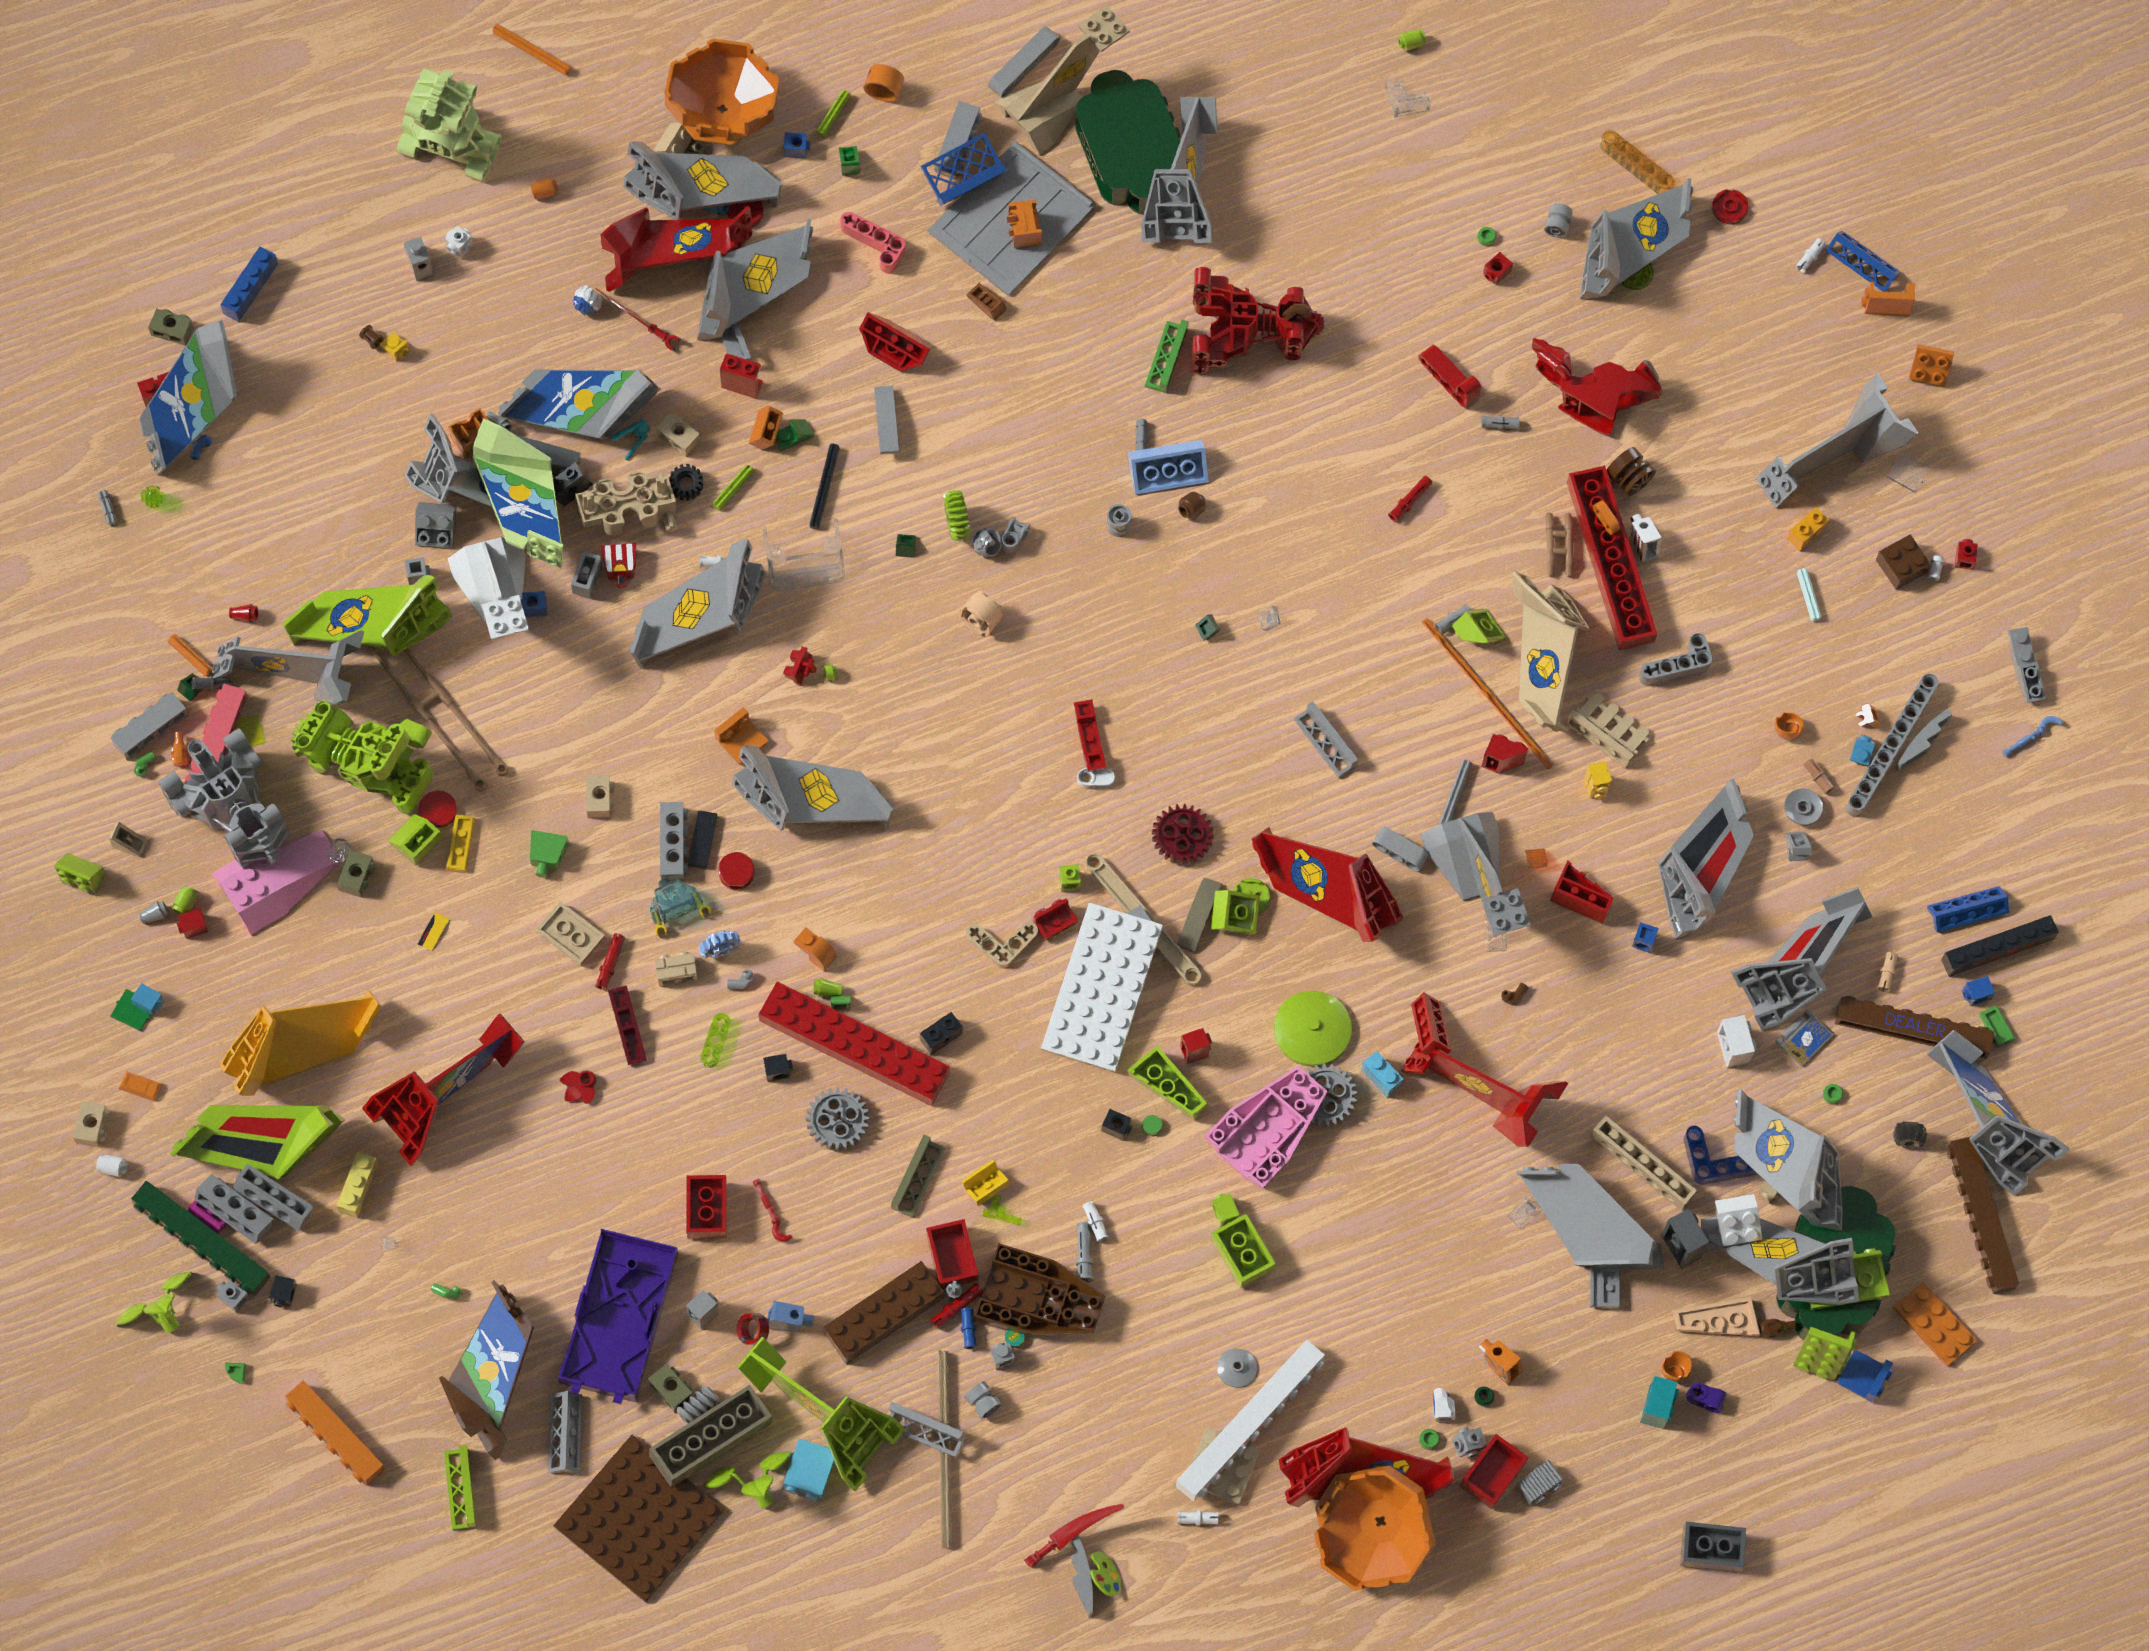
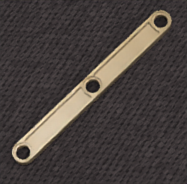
M1091 854L1087 857V870L1124 913L1127 914L1141 905L1151 921L1158 923L1099 854ZM1097 859L1100 865L1093 868L1089 865V861ZM1162 928L1156 950L1185 984L1191 987L1198 985L1201 980V972ZM1191 972L1196 973L1198 979L1196 981H1189L1187 975Z

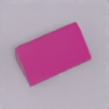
M196 1200L189 1205L188 1212L218 1235L227 1226L225 1221Z

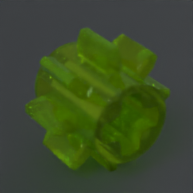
M147 486L146 490L141 492V501L145 502L146 507L157 508L159 503L164 501V492H160V487Z

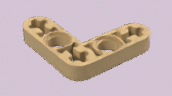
M1026 922L1002 945L978 924H972L966 929L967 940L1000 968L1010 966L1038 935L1036 924ZM1026 928H1027L1028 930H1030V929L1032 928V929H1033V934H1030V933H1029V934L1025 937V940L1027 941V942H1025L1022 937L1026 934ZM971 931H978V936L982 939L980 944L977 936L971 937ZM1019 941L1022 946L1016 950L1011 947V943ZM986 942H992L994 948L988 951L984 949L983 945ZM998 954H1000L1002 957L1006 955L1007 961L1003 960L1002 962H1000V957Z

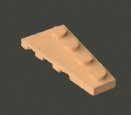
M1751 1297L1673 1311L1677 1331L1743 1336L1760 1335Z

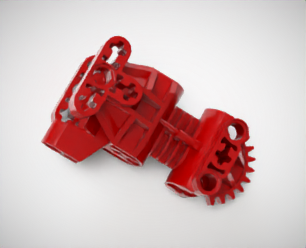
M1207 267L1196 268L1193 281L1194 309L1199 315L1212 316L1217 318V320L1210 326V337L1203 334L1193 337L1191 371L1195 374H1206L1209 367H1224L1228 364V359H1232L1242 353L1243 356H1246L1247 350L1254 343H1265L1275 340L1277 347L1284 352V357L1287 360H1298L1301 358V354L1311 338L1323 332L1324 317H1321V314H1317V311H1313L1311 307V314L1307 318L1302 317L1301 314L1294 315L1290 320H1286L1282 314L1293 304H1306L1310 307L1304 297V289L1301 287L1288 288L1287 294L1282 297L1278 306L1267 303L1262 304L1256 301L1249 293L1248 288H1245L1244 291L1229 284V279L1225 276H1212L1211 269ZM1258 305L1264 308L1262 314H1258ZM1265 309L1269 310V314H1265ZM1257 331L1261 332V336H1263L1264 332H1268V336L1255 340Z

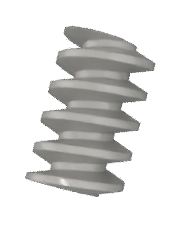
M702 1386V1393L696 1391V1399L690 1396L688 1398L690 1404L684 1401L682 1403L683 1408H676L678 1415L686 1425L695 1420L696 1417L701 1416L702 1412L706 1413L708 1407L714 1408L713 1402L721 1403L719 1397L709 1386L708 1388Z

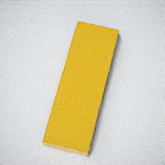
M455 815L446 867L447 871L466 873L475 817Z

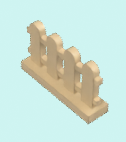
M1597 692L1592 696L1588 694L1585 698L1587 702L1582 708L1577 707L1575 710L1573 709L1568 715L1565 724L1626 769L1633 756L1637 755L1638 751L1636 749L1642 742L1646 744L1649 741V738H1647L1649 734L1648 728L1641 726L1638 730L1632 726L1634 723L1632 716L1625 715L1621 718L1617 715L1619 707L1616 704H1610L1606 707L1602 704L1604 696L1601 693ZM1598 708L1602 713L1595 720L1591 715ZM1611 720H1614L1618 724L1610 731L1606 726ZM1628 731L1632 736L1625 742L1621 738Z

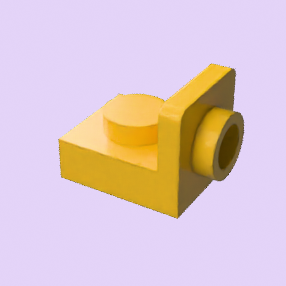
M395 332L380 343L381 347L395 361L405 357L410 350L408 341H403Z

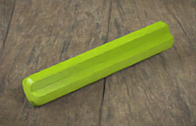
M841 91L818 127V135L822 137L827 135L851 97L848 91Z
M745 465L716 498L713 506L719 511L722 510L754 473V469L749 465Z

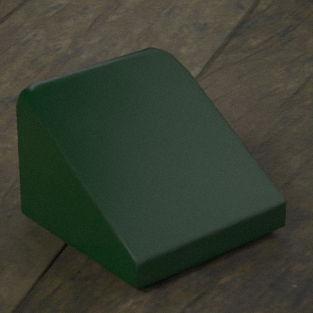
M897 534L895 555L913 558L916 536Z
M193 673L182 679L177 688V691L189 701H192L203 690L192 689V678H198Z

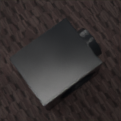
M787 1054L763 1058L767 1082L790 1078V1071H793L791 1059L787 1060Z
M1109 1109L1101 1131L1123 1141L1124 1136H1129L1133 1125H1130L1131 1118ZM1120 1122L1123 1127L1116 1129L1113 1127V1124Z
M275 1275L269 1296L274 1306L279 1308L291 1307L297 1286L295 1279Z

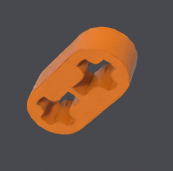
M1601 500L1593 505L1596 516L1609 534L1612 535L1620 530L1617 519L1604 501Z

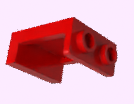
M726 353L720 366L721 388L757 399L763 384V380L758 379L761 364Z

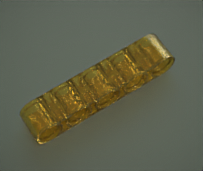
M1607 130L1603 133L1600 143L1603 152L1655 193L1660 194L1673 189L1675 181L1670 174L1615 131Z

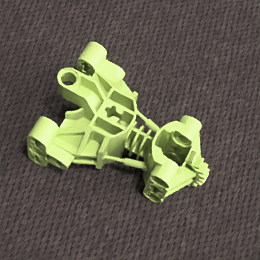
M424 68L405 108V117L402 122L403 134L398 142L397 153L416 158L419 150L423 149L467 164L465 176L483 182L500 147L502 135L482 129L473 103L477 86L464 81H459L458 83L452 80L453 72L445 70L440 74Z

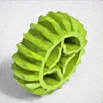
M960 490L946 492L943 500L950 537L953 541L967 539L970 536V526L963 493Z

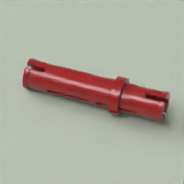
M1424 475L1411 491L1398 501V505L1388 514L1389 518L1394 522H1398L1405 512H1409L1415 501L1433 484L1432 480Z
M617 933L613 934L604 963L599 968L600 974L595 984L597 989L606 991L610 978L615 973L614 967L625 940V936L621 934L617 936Z
M975 1283L950 1305H945L941 1312L930 1319L932 1324L940 1320L934 1327L939 1329L949 1319H954L961 1309L983 1294L982 1288L974 1292L980 1285Z

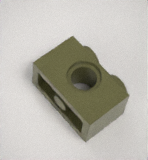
M156 308L148 328L151 336L186 346L194 326L192 320L187 315H177L168 309L161 310ZM170 324H176L174 327H168Z
M353 850L349 851L337 882L339 891L361 897L362 893L366 892L369 881H367L368 877L375 870L372 856ZM357 871L362 872L358 877L352 876Z
M665 1364L649 1377L648 1381L651 1387L675 1413L677 1412V1407H682L684 1401L688 1402V1398L690 1396L693 1397L691 1392L693 1389L687 1381L682 1382L680 1380V1374L673 1366L670 1368ZM670 1383H675L677 1385V1388L674 1391H669L667 1389V1386Z

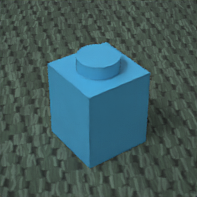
M142 983L131 998L132 1005L149 1013L151 1016L155 1012H159L163 1006L162 994Z

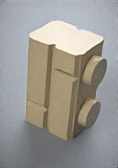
M681 952L678 956L662 955L659 956V959H655L659 986L697 980L693 953Z

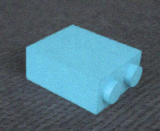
M799 1439L783 1483L784 1488L787 1489L786 1491L798 1495V1493L805 1494L806 1498L817 1501V1499L822 1500L835 1464L830 1449Z

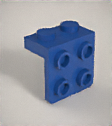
M1855 1350L1840 1375L1838 1384L1872 1403L1875 1397L1880 1398L1885 1388L1882 1386L1884 1380L1888 1381L1893 1373V1370L1890 1368L1893 1363L1886 1359L1882 1364Z

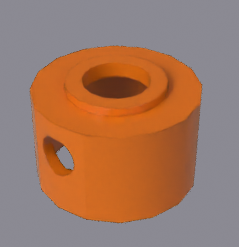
M874 64L870 67L863 88L870 97L876 100L894 102L898 99L904 82V76L894 67Z

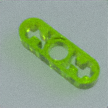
M718 1013L713 1017L701 1053V1062L707 1068H713L718 1064L731 1025L730 1018L725 1013ZM724 1019L726 1024H722L720 1032L718 1031L719 1024L717 1021ZM719 1036L721 1042L718 1045H713L710 1042L711 1037ZM710 1048H711L712 1050H714V1051H713V1058H714V1060L711 1059L710 1062H707V1058H705V1056H706V1057H709L710 1052H711Z

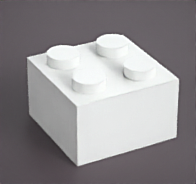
M1745 1015L1723 1019L1717 1030L1727 1068L1748 1064L1754 1056L1756 1042L1754 1039H1751V1025L1749 1021H1746Z
M1754 1194L1715 1201L1719 1233L1723 1246L1762 1240L1758 1206Z

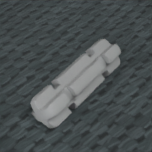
M1140 418L1136 421V428H1138L1136 429V444L1138 445H1136L1135 451L1147 449V445H1145L1147 444V429H1145L1147 428V420Z
M108 491L98 492L107 524L109 526L117 524Z

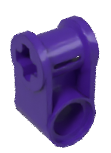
M1697 1382L1691 1385L1687 1391L1686 1399L1692 1405L1699 1406L1713 1413H1721L1727 1393L1721 1389ZM1694 1391L1698 1392V1397L1695 1396Z

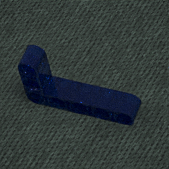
M1694 1125L1687 1129L1683 1138L1692 1177L1697 1184L1704 1185L1758 1174L1739 1156L1710 1161L1702 1129ZM1691 1133L1696 1134L1697 1137H1698V1139H1697V1140L1691 1139V1138L1689 1137V1134H1691ZM1700 1152L1703 1158H1696L1693 1153ZM1736 1164H1743L1745 1166V1169H1738ZM1717 1167H1724L1726 1173H1720ZM1698 1171H1705L1707 1173V1176H1700L1698 1174Z

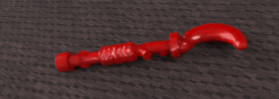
M760 1179L754 1180L753 1184L757 1187L764 1207L768 1209L769 1215L772 1218L773 1237L779 1242L789 1241L792 1235H783L779 1231L781 1219L776 1217L774 1213L776 1209L772 1208L773 1205L768 1195L765 1194Z

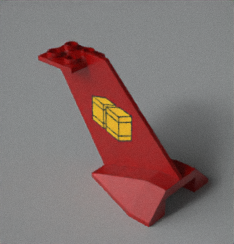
M1419 1042L1416 1043L1414 1051L1405 1060L1404 1066L1401 1069L1403 1073L1425 1074L1427 1069H1430L1500 1111L1501 1113L1493 1127L1517 1147H1529L1538 1133L1528 1121L1541 1100H1559L1568 1085L1566 1081H1551L1530 1085L1518 1092L1440 1052V1049L1437 1047L1426 1056L1421 1052Z

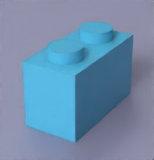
M1378 1051L1362 1063V1072L1387 1098L1402 1086L1403 1078Z

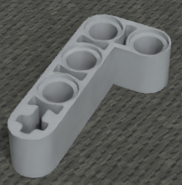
M1695 633L1690 637L1687 646L1689 653L1644 664L1639 674V681L1643 685L1648 686L1706 672L1712 661V654L1706 637L1701 633ZM1693 642H1698L1701 644V646L1697 647L1693 644ZM1699 659H1704L1707 663L1702 664L1699 662ZM1685 663L1689 667L1683 668L1680 664ZM1662 668H1668L1671 672H1665Z

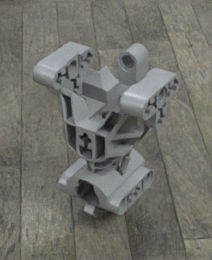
M238 728L223 738L225 746L231 753L223 756L221 752L218 762L201 740L191 741L188 745V752L202 773L190 772L191 779L183 783L177 773L173 771L158 781L170 807L181 818L190 813L195 819L206 822L212 829H225L228 831L224 838L242 869L255 860L266 859L271 865L278 861L279 857L276 851L281 843L291 837V834L277 807L272 803L264 808L260 803L261 792L255 770L262 766L263 763L251 748L243 732Z

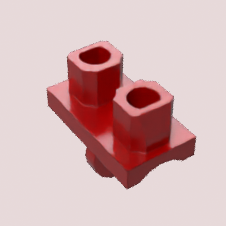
M803 646L800 650H792L790 660L795 662L794 666H785L783 671L786 678L793 680L799 686H801L804 677H808L809 673H815L817 667L813 665L815 661L812 659L813 655L807 651V647Z

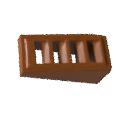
M980 283L966 294L976 306L994 321L1007 309L1003 300Z

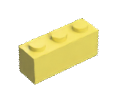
M360 1152L356 1153L337 1203L339 1213L358 1218L378 1166L376 1157Z

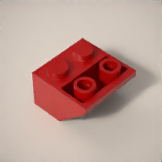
M1493 734L1485 751L1481 767L1500 774L1522 766L1525 763L1529 748L1521 742L1508 740L1504 735Z

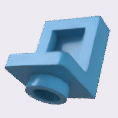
M1866 735L1856 736L1850 761L1869 766L1875 741H1872V738Z

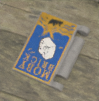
M1809 1010L1804 1012L1809 1018L1808 1020L1801 1015L1781 1034L1782 1038L1786 1040L1785 1043L1780 1038L1775 1040L1776 1044L1783 1048L1801 1067L1834 1035Z

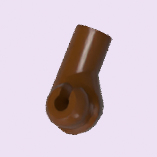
M1293 304L1282 315L1286 320H1290L1296 314H1301L1302 317L1307 318L1311 312L1310 307L1306 304Z

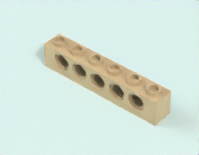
M1607 1116L1593 1129L1591 1137L1678 1209L1682 1211L1694 1198L1697 1192L1695 1188Z

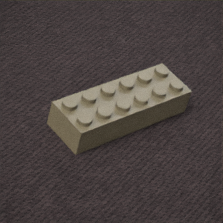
M748 1385L649 1448V1457L672 1488L771 1425L772 1415L751 1385Z

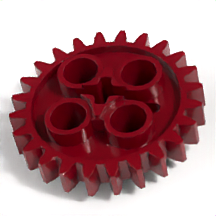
M1176 804L1175 810L1169 806L1168 813L1162 810V817L1157 816L1156 820L1158 822L1153 823L1155 829H1152V835L1155 836L1152 837V842H1157L1154 846L1155 849L1161 848L1159 855L1165 853V860L1171 857L1172 863L1177 859L1180 865H1182L1183 860H1186V863L1189 865L1190 859H1193L1196 863L1197 856L1203 859V852H1209L1207 846H1212L1213 843L1211 841L1214 839V834L1211 833L1213 832V827L1209 826L1211 820H1205L1207 817L1206 813L1200 815V808L1195 812L1193 811L1194 805L1187 809L1186 804H1184L1183 808L1180 809L1179 805ZM1186 819L1188 823L1181 824L1179 820ZM1172 831L1174 835L1167 836L1164 832ZM1199 833L1201 837L1194 838L1192 834ZM1183 844L1187 848L1184 850H1180L1177 848V846Z

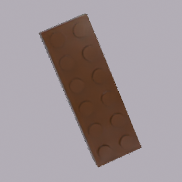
M920 1261L823 1327L824 1334L847 1365L944 1299V1291L924 1263Z

